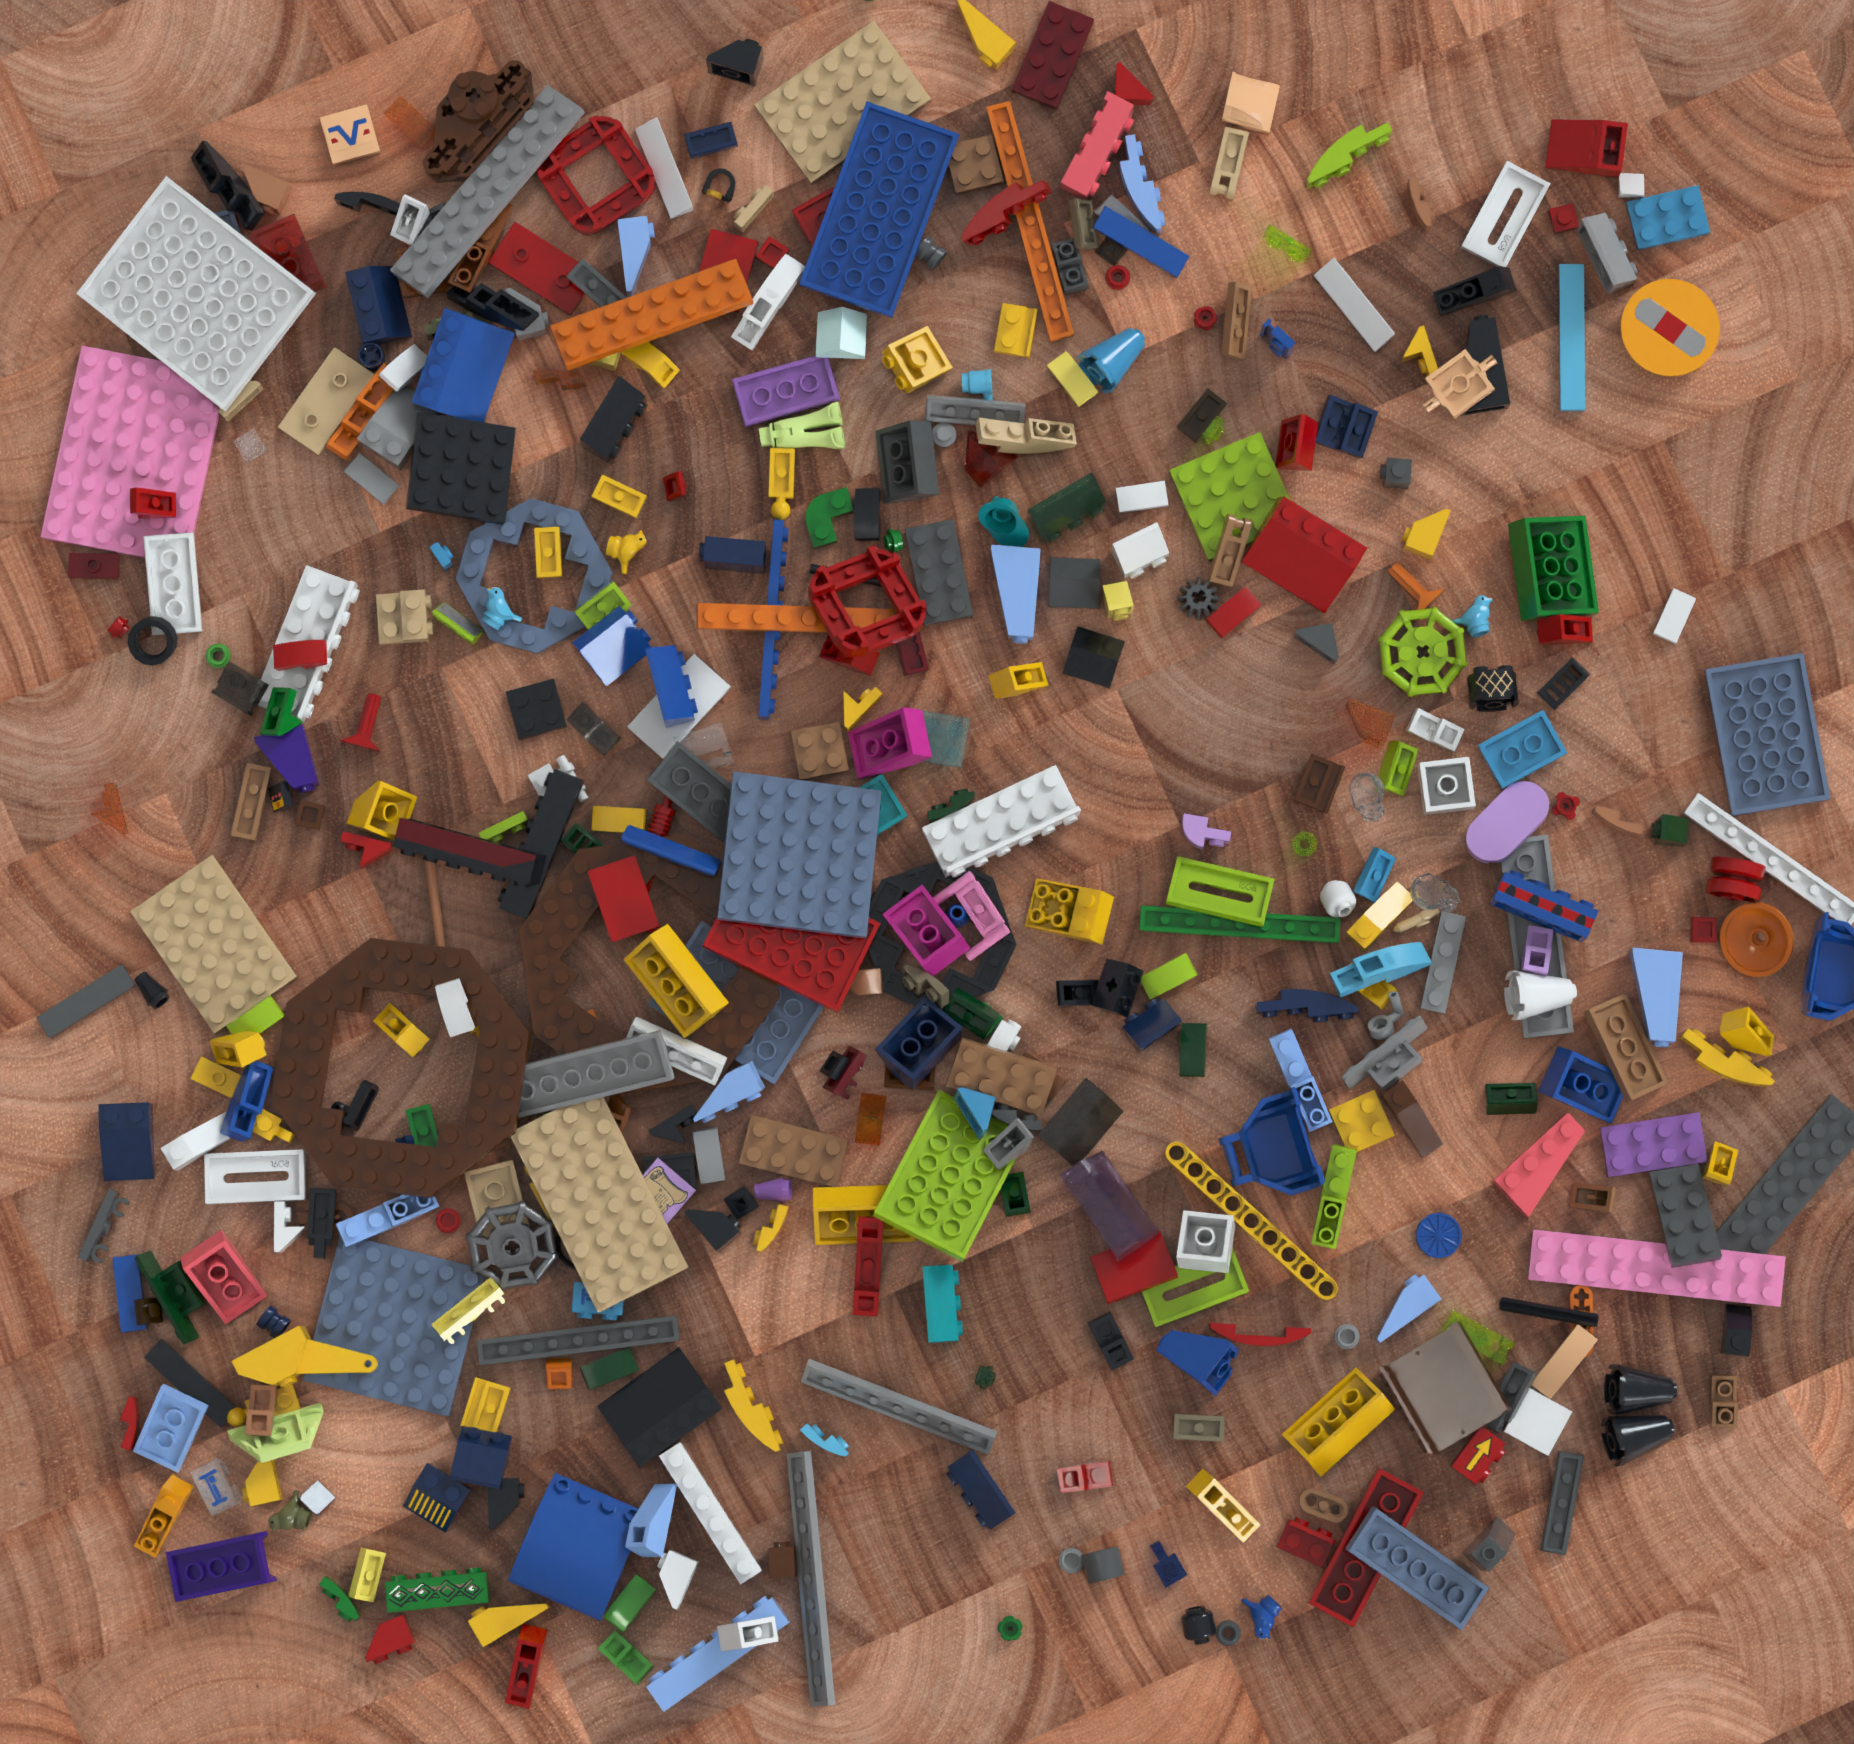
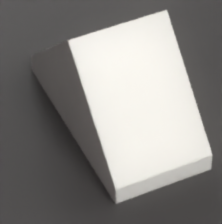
M404 194L390 235L412 246L430 214L427 205Z

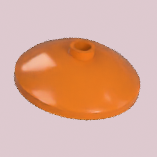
M1752 902L1737 907L1726 917L1720 931V945L1726 960L1737 971L1752 977H1764L1774 974L1786 965L1793 952L1794 936L1790 923L1779 910L1765 903ZM1759 933L1765 935L1764 941L1759 938Z

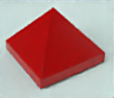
M681 471L663 477L667 501L685 495L687 484Z

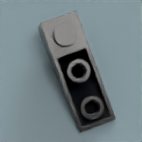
M1498 266L1433 293L1440 315H1445L1498 299L1517 291L1510 268Z

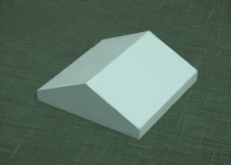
M845 307L818 312L816 357L865 359L867 314Z

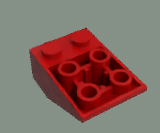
M1552 119L1545 168L1619 178L1623 166L1628 123L1608 120Z

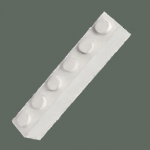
M682 1442L659 1455L740 1585L761 1572L762 1568Z

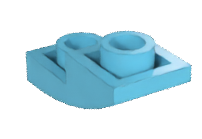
M807 1423L800 1429L806 1437L821 1448L844 1457L849 1454L846 1450L849 1445L840 1435L837 1438L831 1435L824 1441L822 1437L825 1434L816 1424L810 1426Z

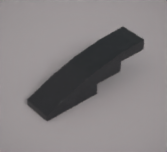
M202 141L191 156V160L210 193L219 195L227 211L236 213L245 230L253 231L265 214L249 188L227 161L207 141Z
M483 283L475 286L471 293L456 286H453L447 292V299L474 314L505 327L524 331L539 317V312L502 289L495 292Z
M161 1338L144 1358L180 1392L209 1405L205 1414L221 1428L228 1421L227 1415L229 1411L236 1408V1406Z

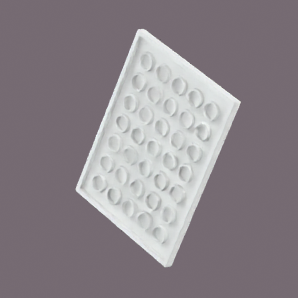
M167 176L76 293L224 411H227L316 295L303 282Z

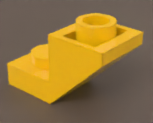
M649 342L621 351L622 355L635 368L645 371L664 389L680 371L664 353Z

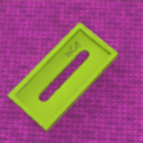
M1177 856L1166 905L1263 927L1275 879ZM1197 883L1244 895L1249 894L1253 901L1247 903L1195 891L1189 888V884Z
M1232 1247L1229 1273H1224V1280L1173 1300L1165 1301L1163 1299L1164 1292L1215 1273L1212 1271L1179 1268L1177 1265L1175 1269L1179 1278L1142 1291V1295L1156 1328L1248 1293L1249 1289Z

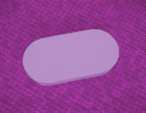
M1528 781L1515 782L1506 787L1468 827L1466 845L1471 856L1477 861L1487 864L1489 862L1500 863L1509 858L1545 821L1549 810V799L1545 791L1537 784Z

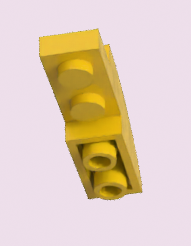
M1689 1028L1686 1029L1679 1037L1699 1053L1694 1062L1717 1076L1752 1086L1769 1087L1775 1082L1771 1078L1772 1073L1762 1066L1757 1068L1751 1063L1752 1058L1743 1051L1738 1053L1733 1051L1726 1057L1724 1049L1715 1043L1711 1046L1704 1040L1706 1036L1695 1028L1692 1031Z
M734 1359L724 1363L733 1384L732 1388L724 1391L735 1413L758 1440L773 1451H780L779 1445L783 1444L778 1429L775 1431L772 1429L770 1421H773L774 1418L769 1406L764 1407L763 1403L755 1406L752 1405L751 1402L755 1400L750 1386L745 1388L742 1378L746 1377L741 1363L736 1364Z

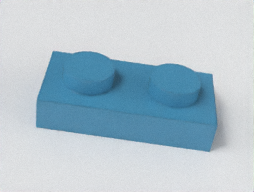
M1373 847L1353 892L1375 903L1396 858L1380 848Z

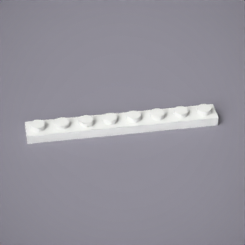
M1698 793L1683 815L1747 860L1764 865L1767 874L1821 912H1829L1828 917L1831 919L1848 922L1852 925L1854 922L1853 901Z

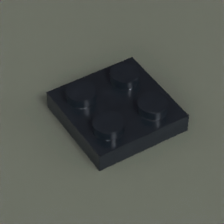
M554 679L506 691L519 740L567 728Z

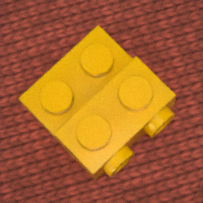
M928 326L889 344L882 352L884 366L887 369H892L896 376V386L900 390L904 389L906 394L927 385L929 381L949 372L953 368Z

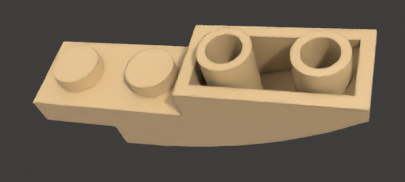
M978 418L975 423L978 443L997 446V452L1018 454L1044 453L1073 448L1077 445L1074 424L1033 418H1028L1025 424L987 418Z

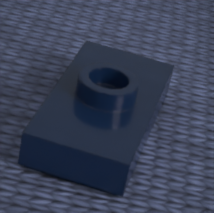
M732 122L684 134L690 159L738 147Z

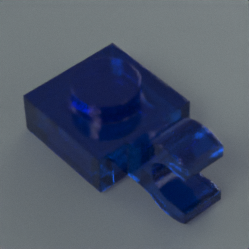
M1159 1540L1150 1545L1159 1561L1153 1564V1567L1165 1588L1187 1576L1175 1553L1168 1556Z

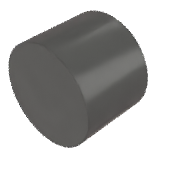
M1118 1546L1081 1555L1088 1584L1125 1575Z

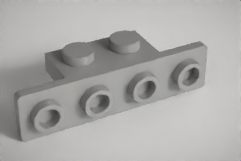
M1421 1016L1409 1020L1395 1035L1393 1034L1386 1038L1380 1047L1367 1053L1361 1062L1348 1068L1342 1076L1346 1087L1351 1090L1367 1076H1370L1385 1092L1419 1065L1423 1060L1409 1043L1427 1030V1026Z

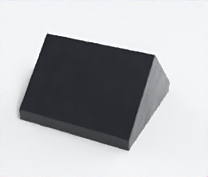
M1078 626L1063 674L1110 689L1125 641Z

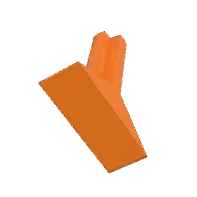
M1398 562L1394 563L1388 570V573L1418 602L1417 610L1426 609L1445 590L1427 591Z

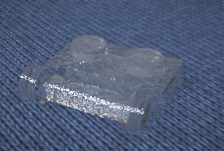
M721 722L674 737L675 743L676 741L680 742L696 756L722 748L724 755L704 761L712 769L724 765L728 767L735 765Z

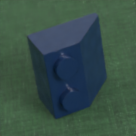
M1155 998L1144 1006L1145 1012L1139 1016L1135 1012L1124 1020L1126 1025L1122 1029L1139 1053L1178 1027L1182 1022L1181 1018L1164 998L1160 1001Z
M463 1426L457 1442L450 1480L500 1489L509 1460L512 1436L500 1432L480 1430L476 1427Z

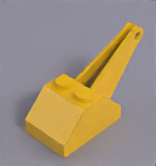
M297 1326L232 1360L238 1375L284 1388L296 1383V1377L301 1374L372 1373L378 1367V1361L372 1355L313 1341L304 1326ZM368 1360H370L372 1363L369 1368L366 1367V1362Z

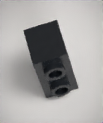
M1107 958L1091 1006L1107 1013L1128 1018L1144 970L1128 963Z

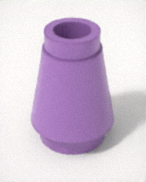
M783 1177L755 1184V1198L777 1202L791 1200V1180H785Z

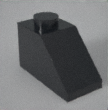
M1726 1304L1720 1354L1749 1357L1752 1339V1309L1748 1306Z
M503 1478L500 1489L488 1487L489 1530H496L521 1503L520 1498H525V1484L520 1483V1478Z

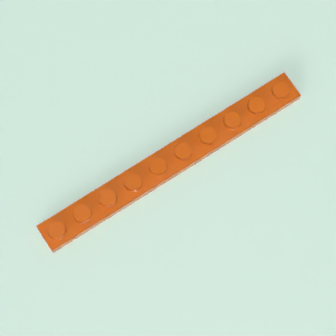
M1010 101L986 107L1007 187L1016 182L1022 185L1024 189L1033 185ZM1032 202L1024 206L1025 210L1015 216L1051 343L1073 337L1074 332L1038 203L1033 204Z

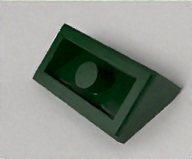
M956 988L949 999V1003L943 1009V1012L954 1021L982 1039L986 1037L999 1016L997 1011L960 988Z
M1536 1083L1485 1084L1487 1115L1534 1114L1537 1112Z

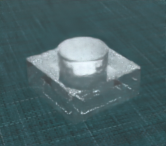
M254 428L233 440L246 463L268 451Z

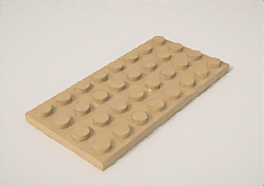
M604 1097L557 1108L516 1129V1133L511 1136V1139L598 1313L689 1268Z

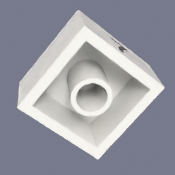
M1469 757L1421 762L1418 764L1417 770L1423 815L1473 810L1475 808Z
M1183 1210L1176 1256L1178 1267L1229 1273L1235 1233L1234 1217L1232 1215Z

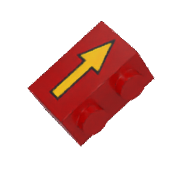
M1482 1427L1472 1434L1449 1467L1475 1485L1478 1481L1483 1483L1491 1473L1488 1469L1493 1461L1498 1463L1506 1452L1503 1449L1506 1443Z

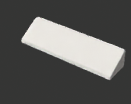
M654 118L636 128V134L648 164L652 168L656 184L670 219L694 211L658 118Z
M1335 258L1331 259L1314 274L1315 279L1374 352L1394 338V331Z
M639 1017L634 1019L626 1038L661 1030L671 1066L714 1086L716 1085L727 1057Z

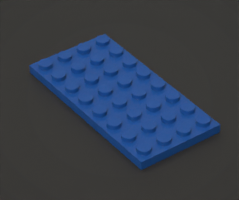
M866 101L799 286L893 318L956 147L959 134Z

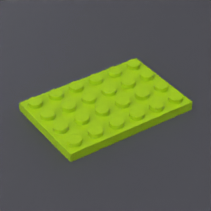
M938 1090L873 1216L963 1262L1016 1158L1001 1169H997L983 1149L1009 1125L991 1116L984 1137L979 1140L953 1099L954 1097Z

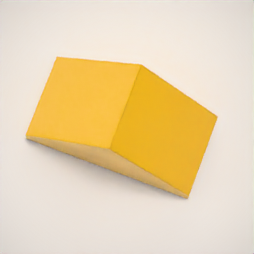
M1715 1141L1702 1178L1722 1186L1730 1185L1738 1150Z

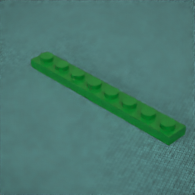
M1141 906L1139 931L1339 944L1341 918L1267 913L1264 926L1260 927L1183 908Z

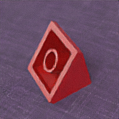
M1305 414L1281 420L1275 463L1276 469L1312 471L1318 422Z

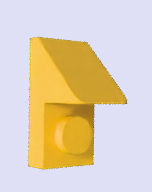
M1421 326L1418 328L1401 362L1420 357L1421 359L1418 360L1421 374H1426L1427 377L1436 371L1438 367L1425 327Z
M877 687L872 691L869 688L864 691L858 698L861 701L859 704L843 691L845 729L849 732L883 697V693Z

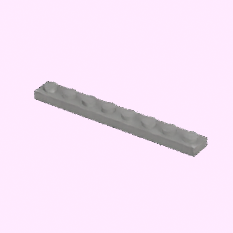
M812 1359L808 1360L801 1379V1383L989 1455L997 1434L995 1430Z

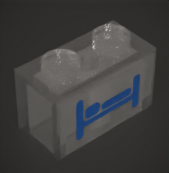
M216 1458L189 1472L211 1517H216L242 1503L240 1500L243 1497L237 1483L232 1484L228 1476L232 1473L225 1460L221 1462L220 1458Z

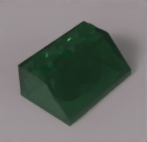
M1091 472L1028 509L1027 519L1042 543L1047 540L1049 543H1052L1062 536L1061 532L1067 528L1072 531L1083 524L1082 520L1086 517L1091 516V518H1094L1103 513L1106 499L1095 476Z

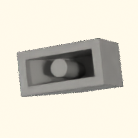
M511 288L505 289L508 294L539 312V317L524 331L515 329L518 341L546 335V327L550 326L547 312L542 313L540 305Z

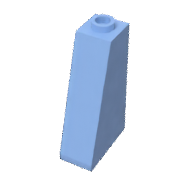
M991 545V558L1008 639H1013L1014 643L1027 644L1028 640L1033 641L1041 549Z
M1632 948L1629 955L1646 1036L1649 1042H1654L1653 1046L1667 1048L1669 1044L1676 1042L1683 952Z

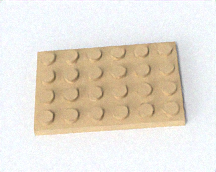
M872 21L755 103L754 107L812 185L845 161L866 101L910 116L929 103L931 98L875 21Z
M214 855L209 856L130 911L215 1035L226 1028L228 1023L247 1012L252 1006L269 995L272 996L298 978Z

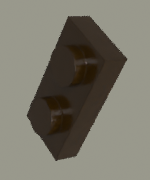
M1207 389L1178 424L1177 429L1197 443L1227 406V403L1210 389Z

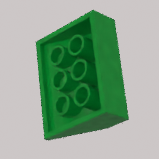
M1586 516L1522 518L1508 524L1521 621H1537L1539 618L1559 614L1582 616L1599 613Z

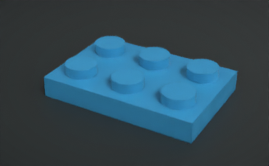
M1698 185L1626 202L1637 251L1710 233Z
M1544 710L1477 746L1501 790L1567 754Z

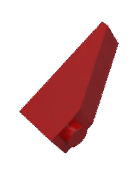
M523 1624L517 1641L505 1703L530 1708L548 1629Z

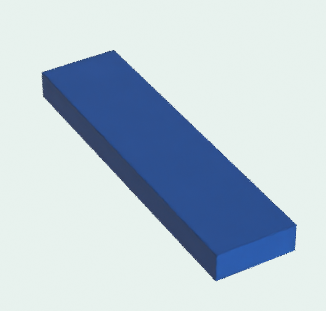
M1107 206L1103 207L1092 227L1094 230L1175 278L1179 276L1189 258V255Z

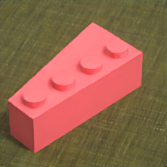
M1107 91L1104 97L1103 109L1097 111L1091 125V131L1085 134L1079 147L1081 150L1074 155L1060 184L1061 189L1080 199H1088L1089 196L1094 197L1100 186L1097 183L1100 175L1105 176L1112 162L1108 160L1112 153H1118L1123 143L1120 140L1124 131L1129 133L1135 121L1132 119L1134 104Z
M1569 1113L1564 1114L1491 1182L1525 1219L1528 1218L1585 1130Z

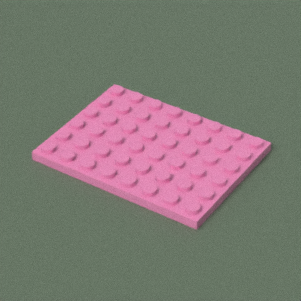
M82 346L40 537L42 539L145 558L143 536L195 532L220 413L218 410L220 407L162 361ZM137 487L176 493V517L138 518V514L130 513V489Z

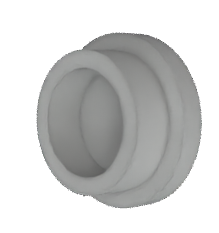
M942 422L937 424L932 430L933 442L939 447L951 446L956 440L955 428L949 423Z
M1344 1324L1336 1329L1334 1339L1340 1348L1351 1349L1358 1344L1360 1335L1355 1326Z
M1075 1548L1065 1549L1059 1556L1060 1567L1067 1573L1080 1571L1084 1565L1081 1556L1083 1554Z

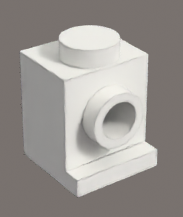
M1010 1019L1007 1022L1002 1020L987 1045L1004 1051H1008V1049L1014 1050L1021 1039L1017 1036L1021 1026Z

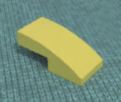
M1067 351L1047 365L1048 370L1063 386L1064 391L1078 407L1098 393L1089 378Z

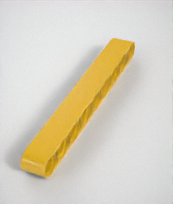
M1176 1141L1167 1146L1164 1154L1167 1162L1225 1215H1232L1236 1225L1311 1293L1324 1301L1335 1297L1338 1290L1337 1283L1186 1145ZM1172 1147L1182 1149L1183 1157L1180 1160H1173L1170 1157L1169 1150ZM1193 1163L1200 1165L1202 1169L1201 1175L1199 1177L1190 1176L1188 1173L1189 1165ZM1214 1180L1220 1184L1219 1193L1211 1194L1208 1192L1207 1183ZM1234 1197L1238 1200L1239 1208L1236 1211H1230L1226 1208L1225 1201L1227 1198ZM1253 1214L1256 1216L1258 1223L1255 1228H1248L1244 1224L1246 1215ZM1266 1231H1272L1276 1235L1275 1244L1267 1245L1263 1241V1234ZM1290 1248L1294 1251L1295 1258L1292 1262H1286L1282 1259L1281 1253L1283 1249ZM1303 1265H1309L1313 1268L1314 1274L1312 1278L1305 1279L1301 1276L1300 1269ZM1322 1282L1331 1284L1332 1293L1329 1296H1323L1319 1292V1286Z

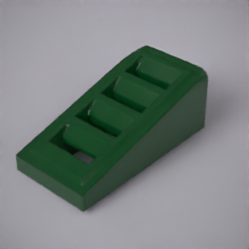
M576 822L560 841L561 844L574 854H576L586 838L589 840V843L585 848H591L594 845L597 847L604 846ZM578 832L581 833L582 835L575 842V844L572 845L570 843L571 840L575 837V835Z

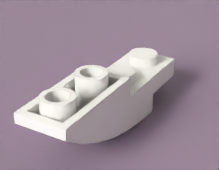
M785 254L754 296V304L746 308L742 315V320L731 337L750 350H754L778 309L782 308L799 281L805 266Z

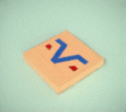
M367 104L320 117L333 166L381 153Z

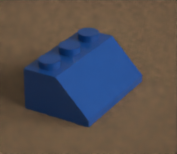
M676 645L646 648L645 651L666 728L694 721V714L698 713L695 698L690 699L687 690L692 689L689 675H683L681 666L686 665L683 652H677Z

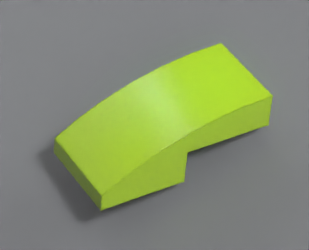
M1184 953L1143 974L1141 983L1149 999H1152L1198 974L1187 953Z
M271 995L252 1006L247 1012L228 1023L226 1027L231 1034L243 1031L259 1032L260 1034L284 1017V1013Z

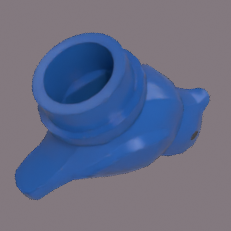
M1270 1595L1261 1598L1260 1603L1251 1602L1243 1598L1241 1601L1249 1607L1252 1615L1255 1635L1259 1639L1270 1640V1630L1275 1624L1274 1617L1279 1615L1278 1613L1282 1610L1281 1606Z

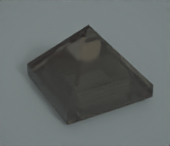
M1106 237L1095 253L1114 266L1128 249Z

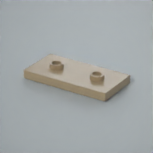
M334 347L281 421L278 429L319 456L329 439L340 427L342 419L355 404L357 396L374 376V373Z

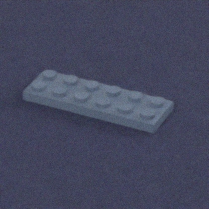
M1373 1506L1345 1548L1349 1553L1460 1630H1463L1489 1589L1488 1586Z

